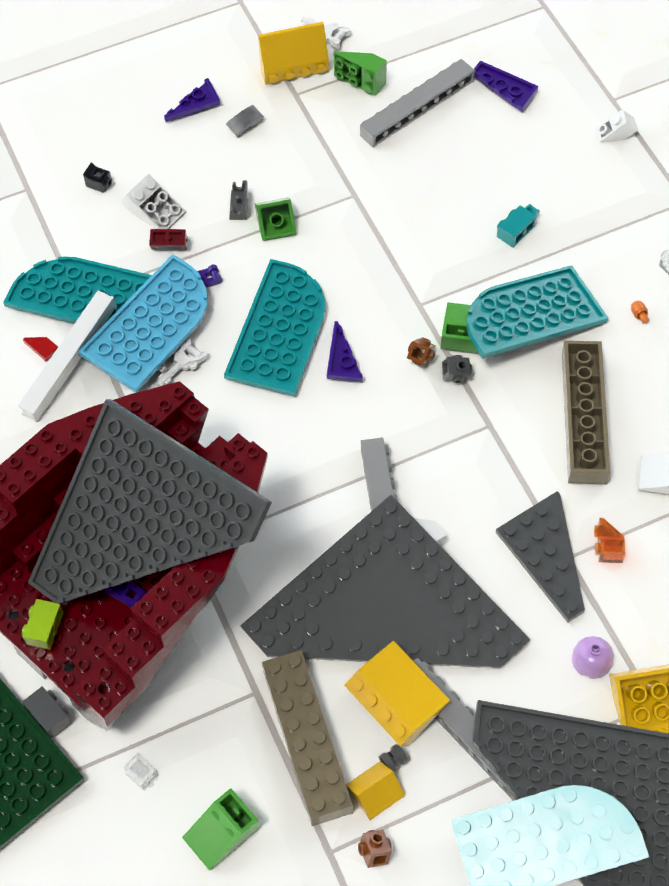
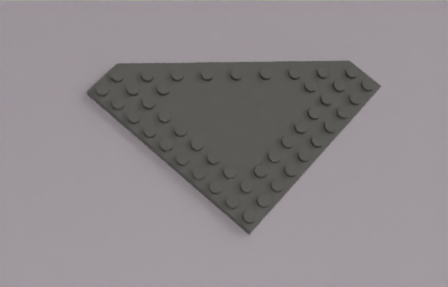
M106 399L28 583L53 602L61 604L173 568L177 565L255 541L272 502L115 401Z
M392 495L388 496L240 625L267 657L271 658L302 650L304 659L363 662L369 661L388 644L395 641L413 661L418 658L421 662L425 661L427 664L435 666L452 665L500 669L531 640Z
M477 701L472 744L516 800L562 786H588L599 789L616 798L629 810L637 822L649 858L578 878L583 886H669L668 733L488 701Z

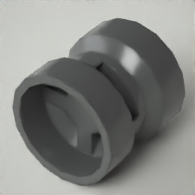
M398 744L390 747L389 752H383L379 755V760L393 772L396 771L399 765H404L408 762L406 754Z

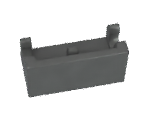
M247 180L242 181L241 187H237L235 181L232 183L229 220H247L249 194Z

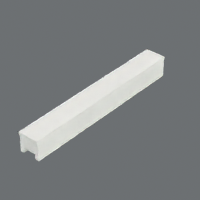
M100 291L96 292L18 404V408L22 409L21 413L38 422L82 358L79 356L78 351L106 323L117 307L113 296Z

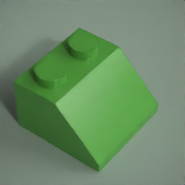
M289 197L254 203L262 240L297 234L292 202Z

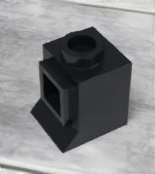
M92 162L83 173L85 185L88 188L104 193L112 184L110 171L99 168Z

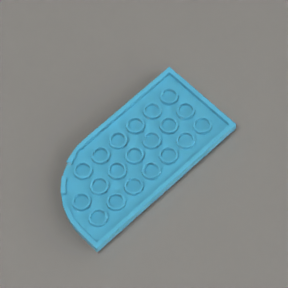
M172 254L78 351L79 356L136 393L196 330L203 320L207 309V291L200 274L187 262Z

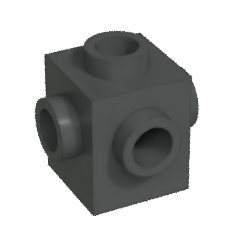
M462 355L447 357L442 362L443 380L462 383L472 373V365L469 358Z

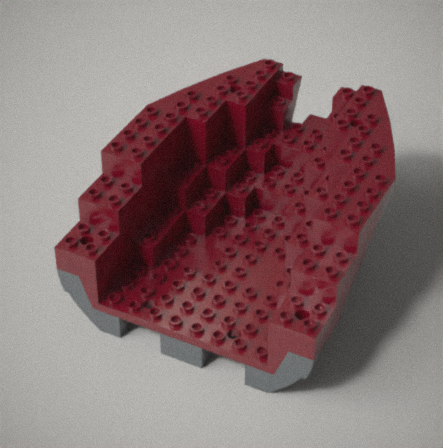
M180 381L132 393L113 400L259 493L268 453L254 441L250 443L239 433L229 442L219 435L209 446L204 448L198 442L209 408L196 399L194 393ZM102 403L47 424L0 464V633L13 644L17 654L43 679L49 678L69 697L72 706L94 725L108 731L123 712L148 688L162 663L175 649L193 619L206 607L227 576L239 546L130 581L147 592L131 608L103 592H96L71 600L67 605L60 604L64 613L51 650L26 644L22 636V629L30 618V607L35 604L36 599L53 602L31 586L28 581L104 405ZM131 592L128 597L132 599L135 594ZM12 612H18L19 616L16 619H8ZM67 664L75 665L74 670L71 672H65L64 667Z

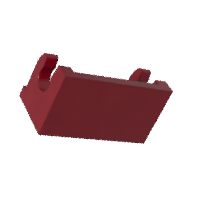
M150 229L149 246L151 249H155V247H182L183 250H187L186 242H188L186 229Z

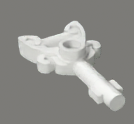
M303 16L301 18L303 25L317 23L310 17L306 18ZM336 22L332 25L327 24L324 26L326 42H329L336 49H339L340 40L344 36L347 37L352 34L349 27L339 26Z
M187 338L182 343L180 350L177 349L173 353L176 364L166 373L159 375L156 383L158 386L167 385L172 381L171 377L180 369L188 370L190 368L195 370L197 364L209 358V353L207 351L199 352L192 346L191 340ZM186 352L190 353L194 357L192 358L187 356Z

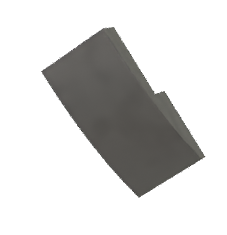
M251 105L235 115L226 125L239 137L249 127L253 128L264 116L254 105Z

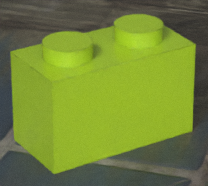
M36 599L35 604L30 607L28 623L22 629V636L27 645L51 650L64 613L60 604Z

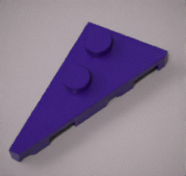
M209 78L204 80L202 86L199 88L195 87L190 94H187L180 100L179 105L175 109L171 108L164 115L165 122L220 105V99Z
M334 321L327 379L362 382V373H360L350 345L345 339L343 329L338 321Z

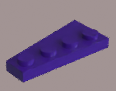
M481 60L474 68V78L521 112H523L538 91L539 86Z

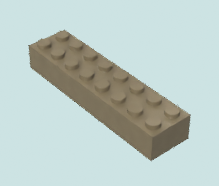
M564 340L562 371L568 483L607 484L610 475L602 341Z
M302 650L263 661V673L311 826L353 814V805Z

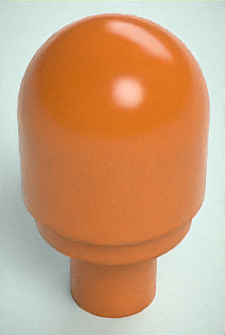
M634 301L631 304L633 315L635 318L641 319L643 323H647L649 321L647 307L642 301Z

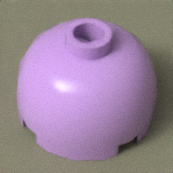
M589 636L577 643L573 649L571 660L573 667L580 675L588 676L590 679L602 678L610 671L613 665L614 653L606 640L601 637Z

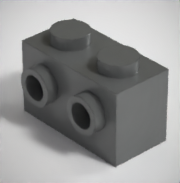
M41 686L23 700L22 703L47 735L53 738L71 723L68 718L70 713L63 704L59 706L56 703L57 697L51 690L46 691Z

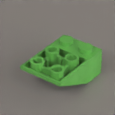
M333 52L334 76L374 96L385 86L387 73L386 59L373 53Z
M447 302L440 349L477 353V349L473 345L467 331L466 321L471 305Z
M230 788L211 804L182 836V839L210 871L260 828L257 817Z

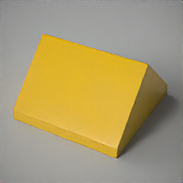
M381 761L346 784L348 791L370 821L405 797L394 772Z

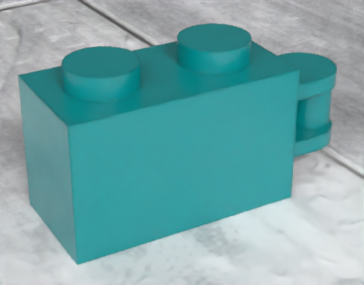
M528 204L525 208L519 205L516 209H512L508 217L498 223L496 237L514 248L535 227L536 218L540 210L531 204Z

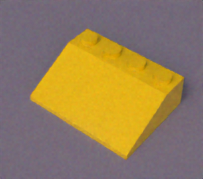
M323 21L258 35L260 68L265 85L329 71V57Z
M395 641L388 644L358 669L344 684L399 746H409L451 701Z
M669 664L609 674L612 696L620 725L669 733Z

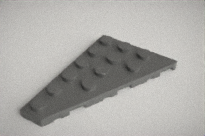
M556 491L496 528L495 532L567 623L583 614L585 607L560 493Z

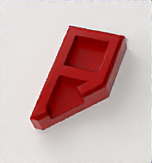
M48 337L23 338V342L45 362L53 356L58 348Z

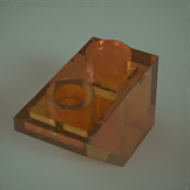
M599 518L598 525H594V537H597L598 543H595V555H598V562L623 563L625 557L624 536L607 520Z

